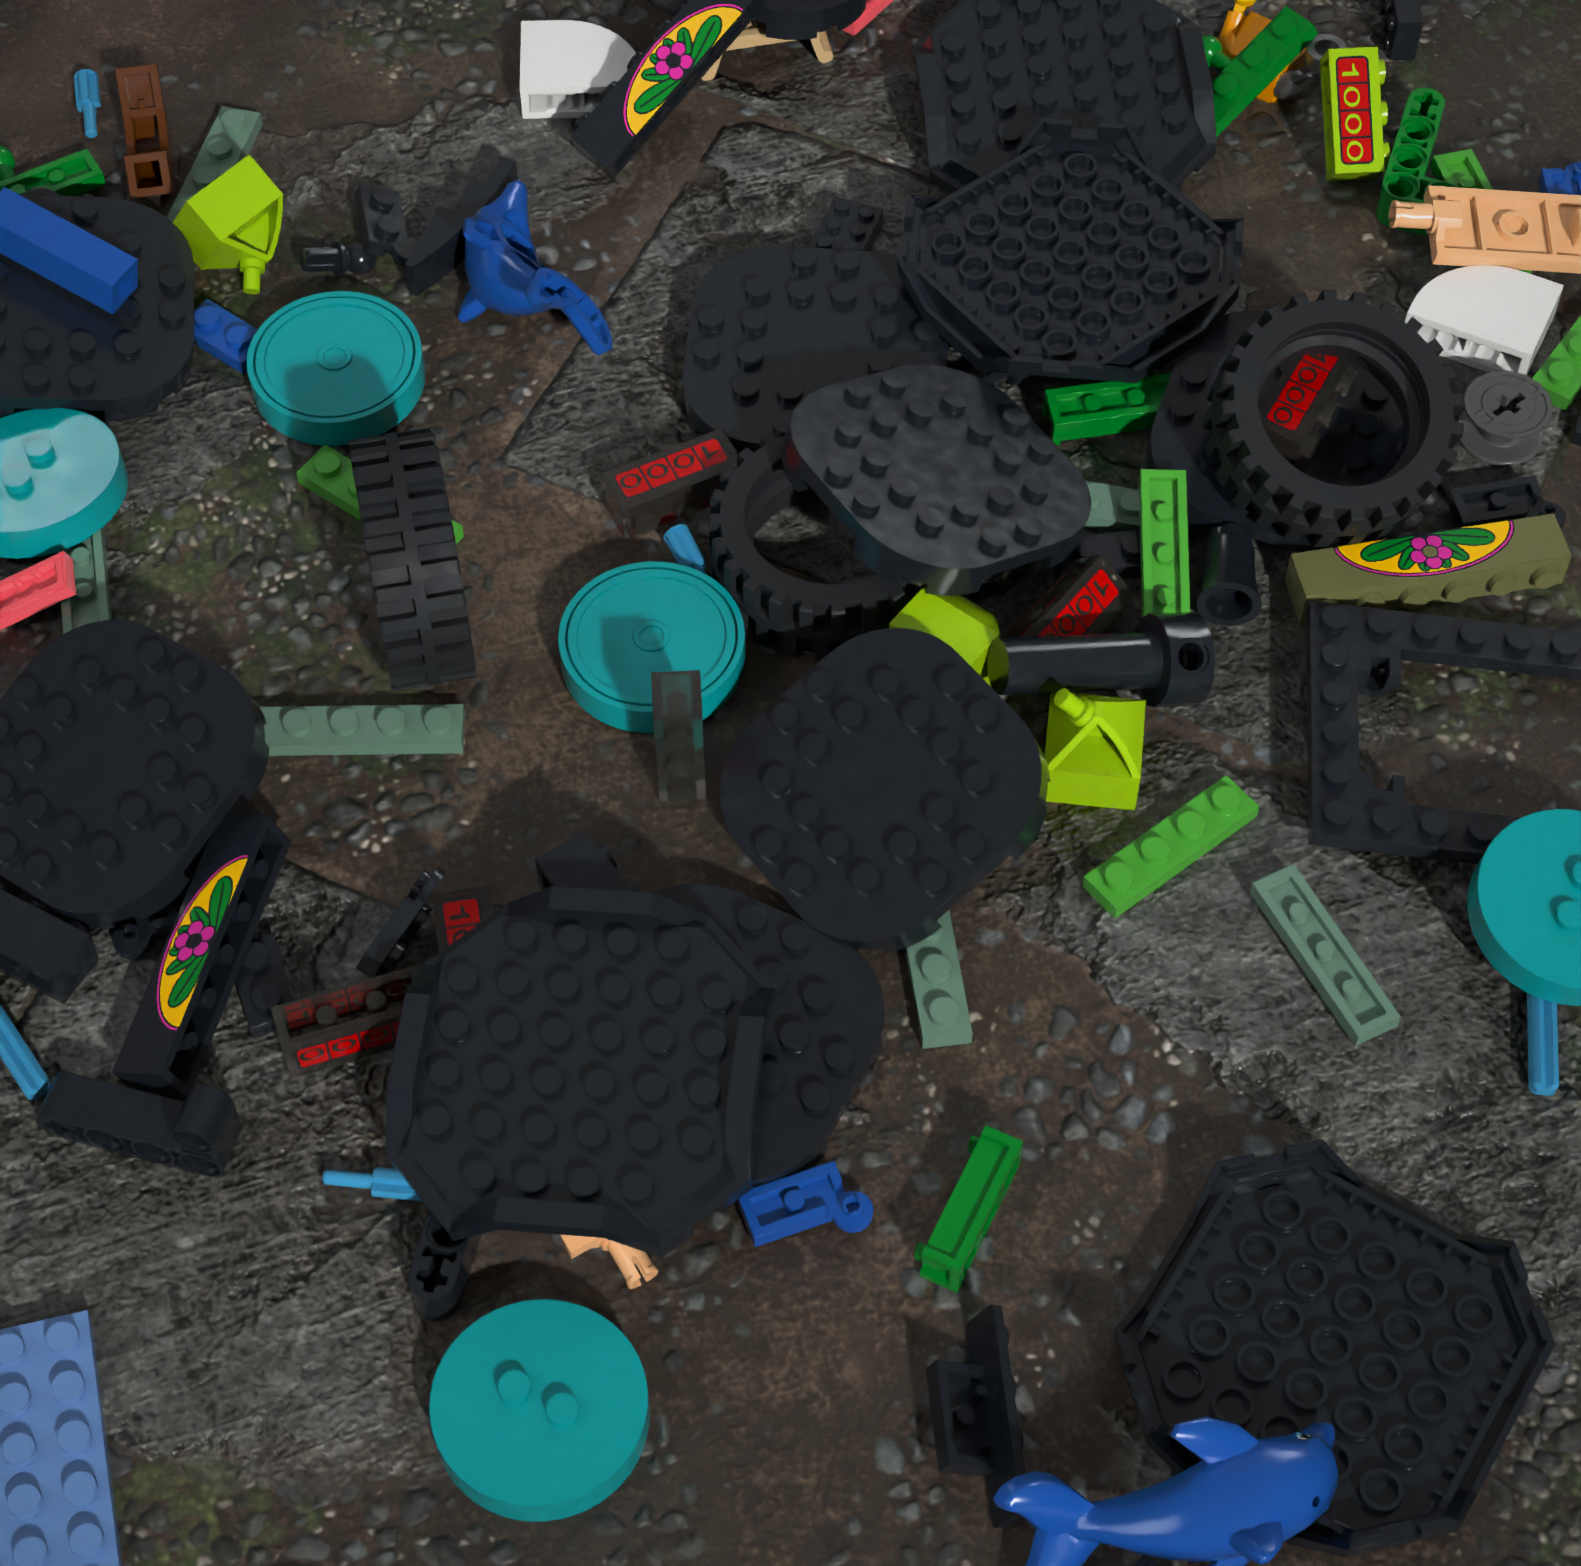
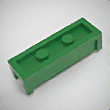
M1171 373L1147 376L1135 384L1108 381L1045 390L1042 412L1044 418H1049L1051 425L1050 439L1056 445H1060L1061 441L1152 429Z
M985 1125L980 1138L974 1135L970 1137L968 1152L971 1153L968 1163L927 1245L917 1243L915 1247L914 1257L922 1262L919 1277L958 1293L1020 1166L1023 1148L1022 1140Z

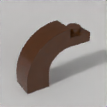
M158 63L116 68L115 73L126 136L124 162L130 197L138 198L173 193L175 190L173 152Z

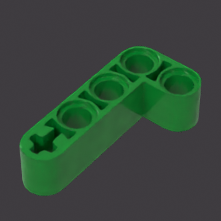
M1423 87L1415 89L1410 93L1382 182L1376 209L1378 221L1387 227H1390L1389 223L1393 221L1389 220V208L1393 200L1424 203V194L1428 185L1456 187L1447 181L1425 177L1445 107L1443 95L1432 88ZM1394 228L1429 237L1426 229Z

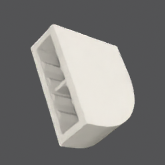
M575 20L521 21L520 98L523 119L579 118L586 112L591 113L601 102L600 96L603 90L611 82H618L628 71L627 65L636 52L618 34L593 23Z
M1476 265L1457 268L1437 276L1418 292L1407 312L1405 323L1407 324L1411 317L1420 322L1423 326L1417 333L1427 343L1436 338L1443 348L1439 356L1486 372L1512 371L1527 376L1555 316L1564 285L1503 266Z

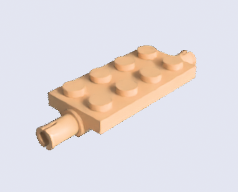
M1428 185L1424 194V203L1401 202L1399 200L1391 202L1389 220L1393 221L1389 223L1390 228L1426 229L1429 235L1432 264L1466 267L1493 265L1516 270L1581 274V195Z

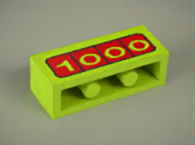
M1378 47L1328 49L1320 58L1326 181L1376 180L1385 172V167L1388 166L1390 159L1389 143L1383 142V126L1387 124L1388 107L1386 101H1381L1380 85H1383L1385 82V62L1383 59H1379Z

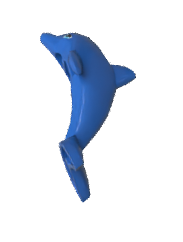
M514 180L507 184L498 198L477 210L474 216L463 221L465 270L471 288L458 311L460 322L466 323L473 320L487 309L510 316H525L546 312L550 309H560L593 353L601 355L612 349V337L608 324L591 298L571 279L553 269L547 268L540 261L529 230L527 188L521 180Z
M1202 1417L1175 1424L1170 1434L1172 1438L1181 1443L1202 1461L1154 1486L1123 1496L1090 1502L1055 1475L1033 1471L1015 1476L1000 1486L993 1500L997 1507L1017 1513L1036 1529L1030 1555L1025 1566H1082L1100 1543L1136 1554L1168 1560L1211 1561L1209 1566H1246L1250 1561L1263 1565L1269 1563L1276 1556L1284 1541L1309 1527L1329 1508L1338 1486L1337 1463L1332 1452L1335 1442L1334 1425L1331 1423H1313L1300 1432L1257 1439L1236 1423Z

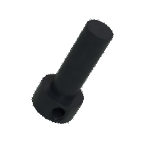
M1193 612L1148 613L1140 619L1134 633L995 638L989 647L987 658L990 685L998 695L1057 693L1063 688L1070 692L1137 689L1139 697L1142 700H1146L1147 706L1153 708L1197 706L1204 702L1211 690L1215 667V653L1210 630L1200 614Z

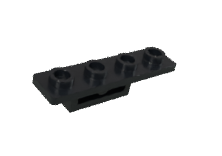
M990 1304L972 1318L966 1326L971 1364L936 1360L926 1368L938 1472L986 1476L992 1525L994 1528L1005 1529L1022 1516L997 1507L993 1498L1000 1486L1015 1476L1025 1474L1022 1453L1024 1438L1022 1430L1018 1425L1015 1403L1016 1382L1011 1375L1008 1353L1009 1332L1004 1325L1002 1306Z

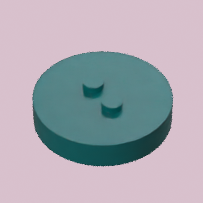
M332 291L318 293L285 305L273 313L259 327L251 340L247 353V372L253 399L262 417L280 433L292 439L313 445H348V442L352 439L377 436L389 431L405 419L414 409L425 385L426 375L421 340L412 321L404 312L390 302L360 292Z
M67 408L30 409L0 418V557L14 559L33 558L68 549L91 537L113 518L122 505L127 493L128 472L117 440L105 423L85 412Z
M660 561L637 562L616 567L595 577L571 599L563 613L559 626L558 645L561 671L571 696L579 706L597 720L625 731L665 733L687 728L701 722L702 717L703 720L710 717L730 699L740 683L745 667L744 622L735 600L721 584L710 576L691 567L676 563Z
M1553 809L1524 816L1508 825L1493 839L1472 874L1467 895V910L1472 933L1478 946L1490 964L1504 978L1537 998L1570 1006H1581V811Z
M552 1299L521 1301L498 1308L479 1318L455 1339L444 1354L436 1370L430 1392L429 1413L431 1428L439 1457L449 1477L477 1505L492 1513L514 1520L528 1522L560 1520L577 1515L598 1505L613 1494L631 1474L644 1450L648 1436L650 1407L647 1380L644 1368L633 1345L623 1332L602 1315L589 1308L566 1301Z

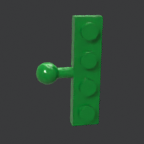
M1285 6L1233 60L1223 53L1222 45L1216 37L1202 35L1208 68L1214 67L1220 71L1212 81L1216 137L1318 35L1313 23Z
M0 145V191L6 187L17 194H25L33 187H44L59 195L79 196L106 185L103 172L87 148L16 175L13 171L15 168L13 153L7 147Z

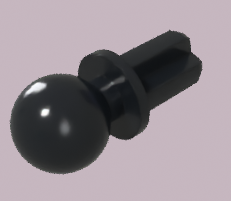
M362 241L350 243L346 248L341 242H334L331 247L304 248L300 253L302 270L309 272L332 271L335 276H343L346 269L355 274H364L371 271L376 264V255L364 253Z

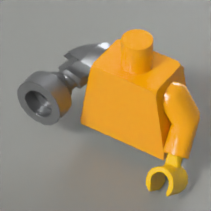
M1234 0L1233 11L1228 10L1219 41L1222 45L1223 53L1232 60L1272 21L1253 11L1248 16L1244 15L1245 10L1251 8L1257 0ZM1331 34L1317 35L1256 98L1267 103H1274L1278 99L1296 100L1310 97L1309 95L1315 92L1314 89L1321 85L1320 58L1328 49L1347 48L1345 42Z

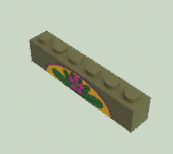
M1553 513L1292 553L1289 559L1285 584L1299 624H1306V610L1310 601L1387 610L1417 609L1424 605L1450 601L1455 603L1473 597L1486 595L1501 596L1518 590L1550 588L1563 583L1572 554Z

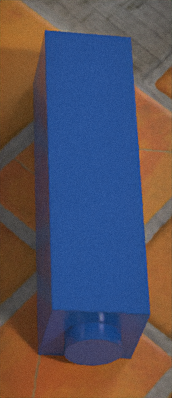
M6 187L0 191V253L111 314H114L137 289V258Z

